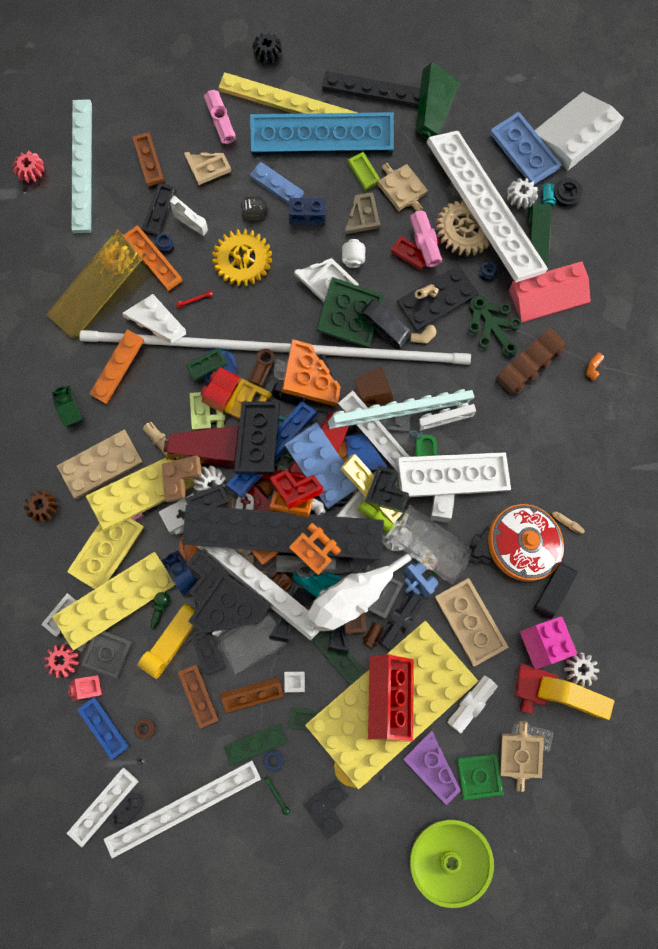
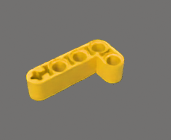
M185 603L151 651H147L141 657L137 667L157 679L195 628L188 621L196 610Z
M542 677L538 697L562 703L594 717L610 721L614 700L565 680Z

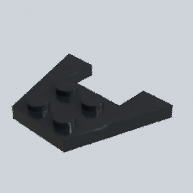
M297 588L292 596L308 611L316 599L314 595L303 588ZM281 616L269 639L289 643L292 625ZM343 625L334 630L322 631L330 633L328 651L348 654L349 648Z

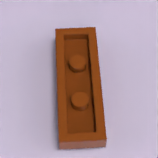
M150 132L133 136L147 187L165 182Z
M197 664L179 671L178 675L199 729L218 722L219 719Z
M279 677L220 693L226 713L284 697Z

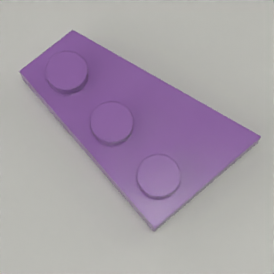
M430 731L403 760L440 800L447 805L461 790L436 741L433 731Z

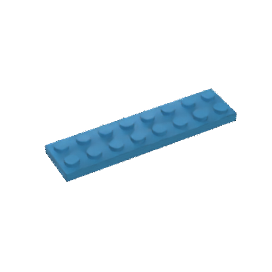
M394 112L250 114L251 152L394 150Z

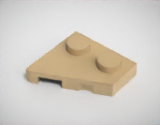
M190 152L184 153L198 185L231 172V167L224 153H201V155H192Z

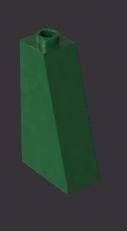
M433 62L422 71L416 132L425 139L439 135L460 84L458 79Z

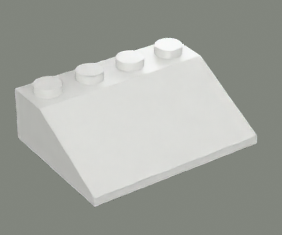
M582 92L534 131L568 171L619 129L624 118L611 105Z

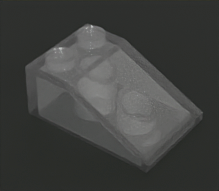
M269 611L261 623L233 628L216 640L235 675L287 645L286 642L269 639L276 625Z

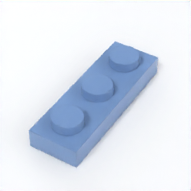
M262 162L250 174L252 180L287 204H289V198H301L304 194L303 190Z

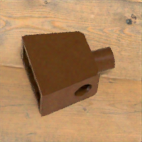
M382 367L355 379L357 389L353 391L367 408L373 405L386 406V404L394 402L392 391Z

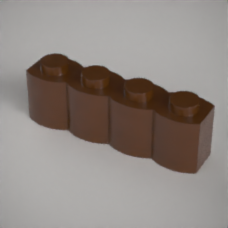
M549 328L511 364L502 370L496 380L511 395L515 392L517 394L526 387L524 385L525 382L528 380L532 382L539 375L537 371L541 368L545 370L552 363L551 359L554 356L558 358L565 351L564 346L566 342L552 328Z

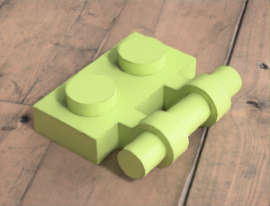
M201 392L190 393L192 431L211 429L212 422L217 423V428L224 427L226 415H224L223 411L216 410V415H211L210 406L202 403Z

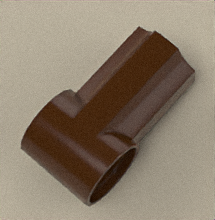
M265 348L258 352L257 360L248 379L249 382L261 388L264 387L270 370L275 364L274 354L270 349ZM264 357L271 358L268 362L261 361Z

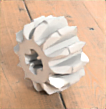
M519 178L517 182L513 181L507 190V200L511 201V206L516 204L517 209H520L521 206L527 209L532 203L534 204L538 197V187H533L534 181L529 183L528 178L524 181Z
M202 466L201 476L192 478L195 482L193 488L197 491V494L220 484L226 487L223 482L226 478L222 471L217 468L215 469L213 466H209L208 469Z
M579 653L578 657L576 655L571 656L572 661H566V664L570 667L564 668L565 672H570L566 679L573 678L572 683H578L581 687H584L585 683L588 686L592 685L591 680H597V676L593 673L599 672V669H594L593 667L597 664V661L590 662L592 656L587 655L585 657L584 653ZM581 666L585 668V673L578 672V668Z

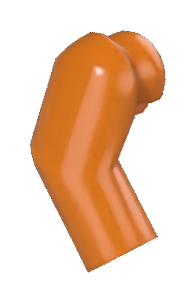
M596 353L588 363L586 376L591 380H595L599 375V372L595 369L604 359L601 353Z

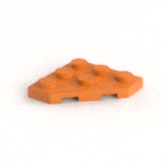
M293 339L290 345L281 392L337 406L341 386L331 377L329 369L322 359L319 360L311 344Z

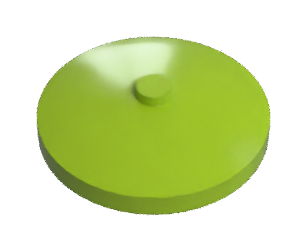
M441 820L426 827L416 838L410 854V870L417 888L428 900L442 907L460 908L474 903L486 892L493 877L494 859L489 843L475 827L459 820Z

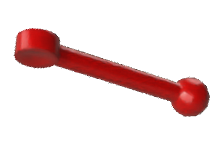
M207 290L205 294L196 296L183 302L179 301L176 303V307L181 308L185 304L194 302L204 297L209 298L212 296V291Z

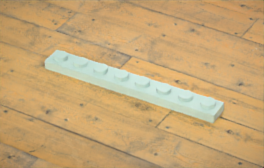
M73 100V233H91V100Z
M461 389L454 392V394L445 392L437 395V397L428 395L420 400L411 398L398 404L394 401L386 404V406L373 405L364 410L356 408L348 413L339 411L333 414L328 421L330 429L458 406L470 402L474 398L472 390L465 391Z

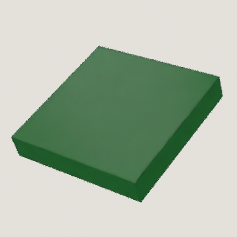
M497 753L456 758L462 800L503 795Z

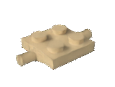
M388 163L384 164L382 169L386 172L387 176L379 180L377 185L395 208L400 211L405 207L413 206L416 211H423L424 208L418 200L425 196L428 190L411 168L406 164L397 170H393Z
M519 721V733L502 734L500 775L517 779L516 791H520L521 784V792L525 791V779L542 778L544 737L527 734V721H524V728L523 721Z

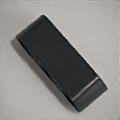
M372 299L360 314L365 322L396 349H401L411 336V331L383 304L375 299Z
M560 562L533 610L552 620L578 572Z

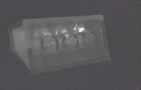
M411 505L408 506L395 525L388 539L395 546L407 552L412 558H415L424 564L426 568L431 569L443 580L451 584L466 570L473 550Z

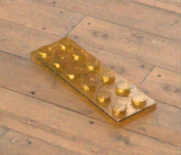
M117 230L46 315L71 338L75 339L146 254Z

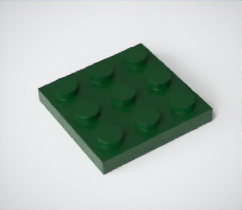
M332 277L316 331L369 348L374 329L362 319L360 314L372 299L382 304L384 295Z

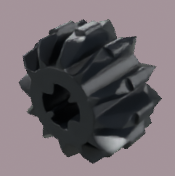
M269 32L267 35L261 33L260 37L255 38V42L252 45L254 56L258 57L259 62L264 60L266 64L268 61L274 63V59H279L282 52L280 39H277L276 34L270 36Z

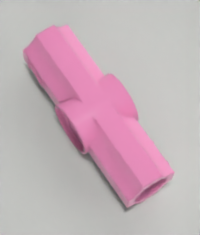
M215 90L207 91L204 99L221 143H232L236 139V135L219 92Z
M416 211L410 215L415 232L416 245L418 249H421L426 266H437L439 263H442V258L437 246L436 233L430 227L426 212Z

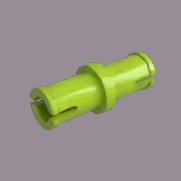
M365 500L357 507V510L368 519L384 520L383 531L386 534L394 527V523L383 516L380 510H376L370 504H367Z

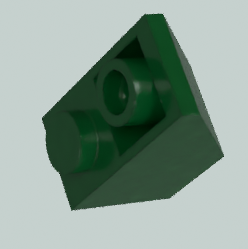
M69 385L58 387L52 392L55 409L64 427L82 420L80 409Z

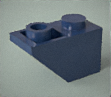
M177 550L163 559L162 563L184 596L189 593L191 588L197 583V580Z

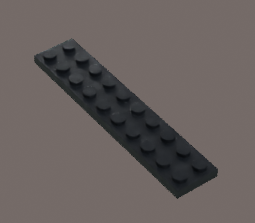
M186 505L182 545L294 553L289 547L302 533L309 538L312 533L307 528L313 523L316 527L322 528L324 530L323 533L330 540L333 539L341 549L337 556L331 551L327 553V556L381 560L384 520L309 514V517H304L287 512ZM319 539L313 542L321 550L326 547Z

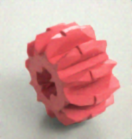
M28 150L27 154L21 152L20 157L15 156L16 161L12 162V166L14 167L13 172L18 176L19 180H25L29 183L31 179L36 182V177L42 178L41 172H44L43 161L39 158L38 154H32Z
M62 644L61 648L58 645H54V651L47 650L50 657H44L45 661H49L48 664L44 665V668H51L48 673L49 675L55 674L56 678H60L62 674L64 677H68V670L72 673L75 672L72 665L79 664V662L73 661V659L78 657V654H72L73 649L71 647L67 649V645ZM60 657L65 658L63 659L65 661L63 665L58 664L60 663L58 661Z

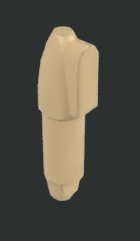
M556 511L552 513L556 520L569 527L570 530L579 534L585 532L575 521Z

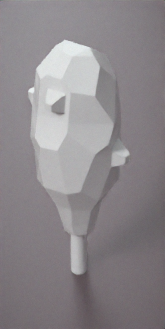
M405 554L391 565L380 567L370 572L349 574L327 590H322L307 614L310 625L319 631H330L356 619L362 613H366L392 579L393 572L411 560L410 555Z

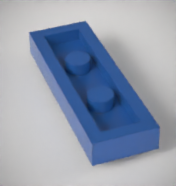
M95 697L77 709L111 760L129 748Z

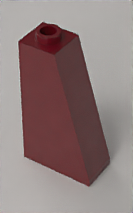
M239 426L170 434L169 441L165 440L163 452H167L166 459L170 460L198 456L200 457V464L235 468Z

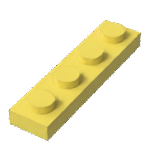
M355 454L351 455L340 470L367 497L374 475ZM374 506L392 523H395L402 514Z

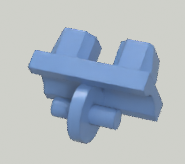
M418 562L415 565L410 564L403 571V575L407 578L404 582L408 586L405 592L408 594L412 591L415 595L421 594L424 599H427L435 591L434 589L438 585V581L433 576L425 580L421 575L426 571V567L422 562Z

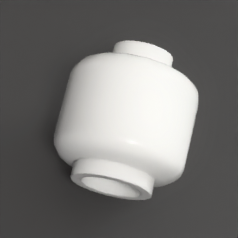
M350 239L342 246V262L349 268L360 267L365 262V245L357 239Z

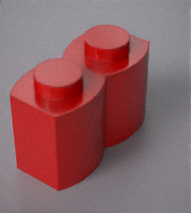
M222 367L218 371H213L209 380L211 381L208 386L205 385L201 391L202 403L222 412L235 392L241 377Z

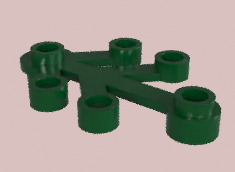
M478 295L473 297L470 302V308L474 313L468 328L469 332L477 334L480 330V316L482 315L485 319L479 347L482 349L489 347L491 343L489 337L492 329L503 345V356L506 358L514 357L518 347L514 342L508 340L499 326L508 327L516 331L521 326V320L518 318L509 320L490 314L489 311H494L507 316L511 311V306L507 303L497 305L488 303L484 296ZM481 302L483 305L478 306L476 303ZM506 307L508 311L504 312L502 308ZM516 322L518 323V326L515 327L512 323ZM475 325L478 329L473 330L471 326ZM485 340L488 344L483 345L481 341ZM512 346L513 351H509L507 347Z

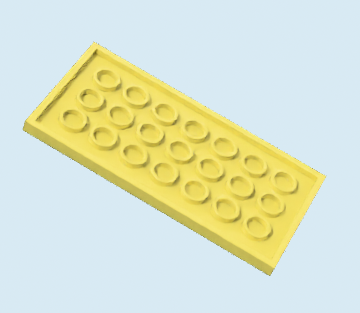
M426 621L387 653L414 659L413 740L478 682L475 676ZM369 670L305 725L357 789H360L411 743L368 739Z

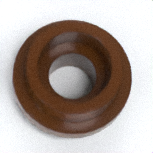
M141 719L134 726V733L140 739L150 738L155 730L153 722L149 719ZM143 725H146L148 727V731L146 733H143L141 731Z

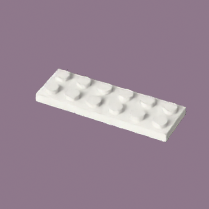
M506 453L400 457L396 459L400 491L408 492L409 497L505 492L511 490Z

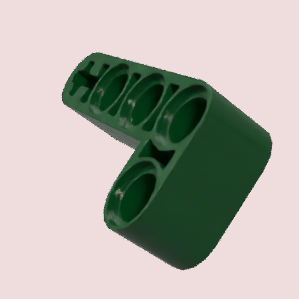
M532 203L528 207L527 223H530L529 240L548 268L552 206L551 204Z

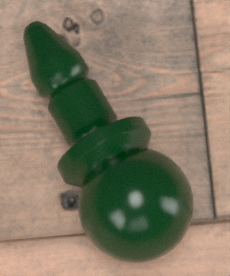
M159 592L154 597L155 604L152 607L155 610L151 619V629H155L159 623L161 611H166L165 607L169 604L170 598L165 592Z

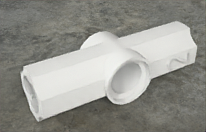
M484 675L474 689L469 691L462 699L459 708L448 719L447 723L461 734L471 720L476 718L485 707V702L498 687L495 682Z

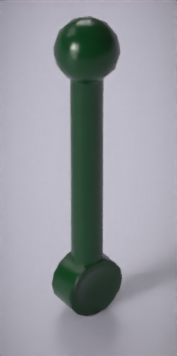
M268 776L265 777L264 780L280 804L282 813L288 815L290 809L284 805Z

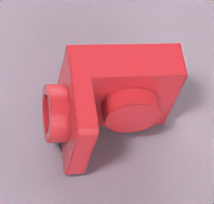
M98 675L78 678L70 682L68 693L72 697L73 702L101 696Z

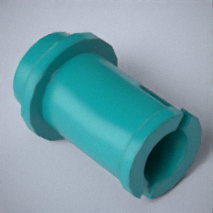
M544 184L542 186L543 199L541 203L551 204L554 207L556 203L554 185Z

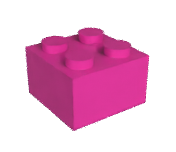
M562 616L520 631L535 670L577 654Z

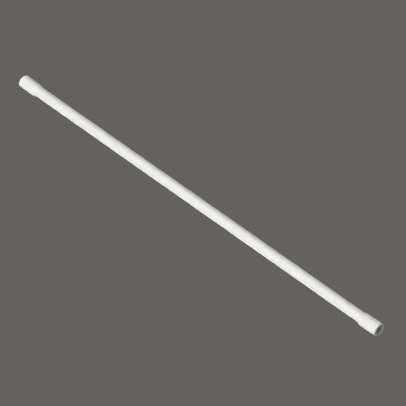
M80 331V341L119 343L124 336L123 333ZM136 334L144 339L143 344L216 349L219 347V349L260 351L266 348L272 352L289 353L291 345L288 343L181 337L171 344L156 335ZM312 345L316 355L447 362L470 365L471 354L436 353Z

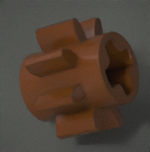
M274 571L269 576L286 593L292 587L290 582L293 579L286 572Z

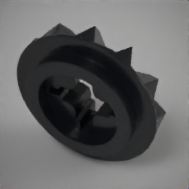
M563 178L556 183L554 194L556 200H559L561 204H568L570 206L571 204H576L581 199L583 189L581 184L575 179ZM565 189H566L567 191L572 190L571 194H570V195H569V194H566V195H565V194H564Z

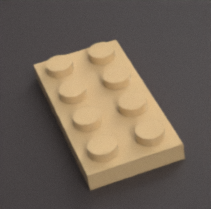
M124 429L57 465V468L73 498L76 500L143 464V461Z
M469 578L434 597L473 667L509 648Z

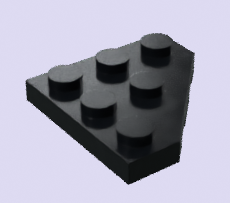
M222 572L188 622L203 633L262 622L272 605Z

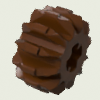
M37 490L36 495L30 493L31 499H25V502L29 505L24 506V510L28 511L27 517H32L34 522L40 520V522L44 523L45 517L51 520L52 516L50 514L57 513L54 507L58 506V503L54 501L56 497L50 495V492L47 490L43 493L41 490ZM43 503L44 507L39 509L38 505Z

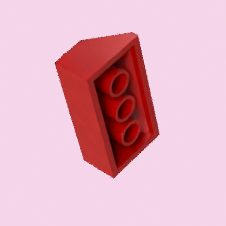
M390 654L370 656L368 739L413 742L414 659Z

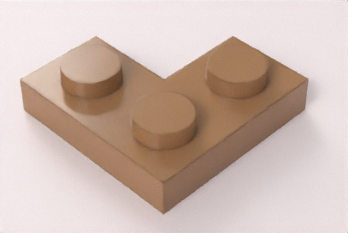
M192 456L162 464L164 499L166 502L169 503L186 498L184 480L201 476L200 457Z

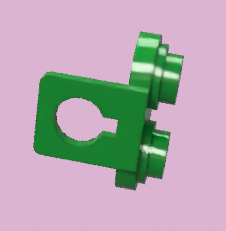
M426 434L416 439L415 457L437 456V441L432 435Z

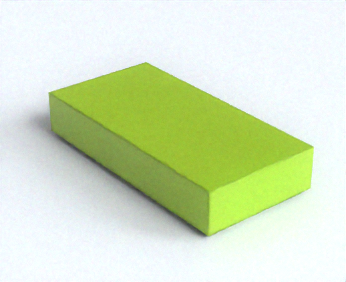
M364 152L348 159L349 166L365 191L378 184L380 178Z

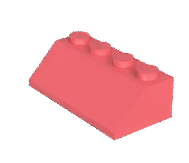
M582 261L550 270L545 274L522 281H513L509 289L521 323L591 302L589 277Z

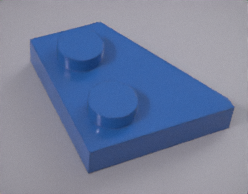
M365 434L345 436L348 458L355 454L371 472H376L378 466L387 468V465Z

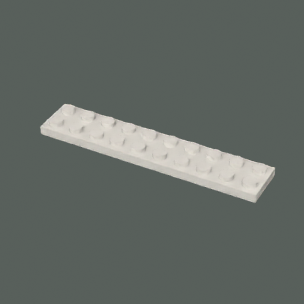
M459 131L429 137L427 144L514 281L518 282L545 274L548 270L547 266Z

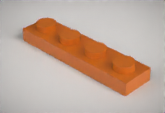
M138 225L123 235L126 242L167 291L183 281L182 277Z
M127 329L89 393L91 396L105 404L109 402L143 344L144 339Z

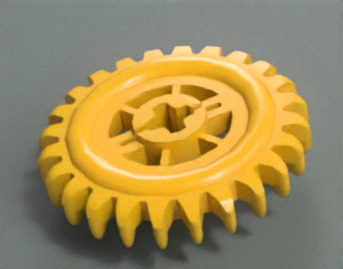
M237 229L236 235L230 231V238L223 234L224 242L218 239L220 247L214 246L216 252H212V256L216 259H212V263L215 264L214 269L219 271L218 276H224V281L230 279V284H234L236 281L237 286L244 282V285L247 286L248 281L254 284L255 278L261 280L260 275L265 276V270L270 269L269 263L272 262V259L268 257L272 255V252L268 251L270 249L269 244L264 246L266 243L265 238L260 241V234L254 237L253 230L247 235L246 229H244L243 234ZM240 248H242V255H244V257H243L244 268H243V266H242V259H241V257H240V255H241ZM253 252L255 254V260L250 258V254H252ZM229 256L234 257V261L231 264L229 262Z

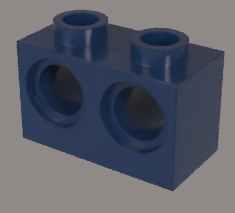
M289 198V224L325 225L326 198Z

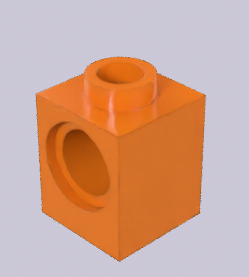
M251 550V553L263 568L275 560V555H279L278 552Z

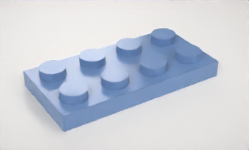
M517 112L490 130V135L522 175L528 178L529 183L534 181L535 185L561 168L562 164L520 112Z
M317 422L284 443L306 478L314 475L322 485L324 493L318 496L327 508H330L357 489L340 470L344 462Z

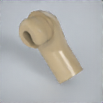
M428 325L421 334L411 333V342H430L436 335L435 326Z

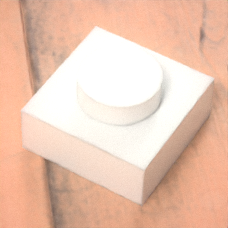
M284 672L285 693L305 692V672Z

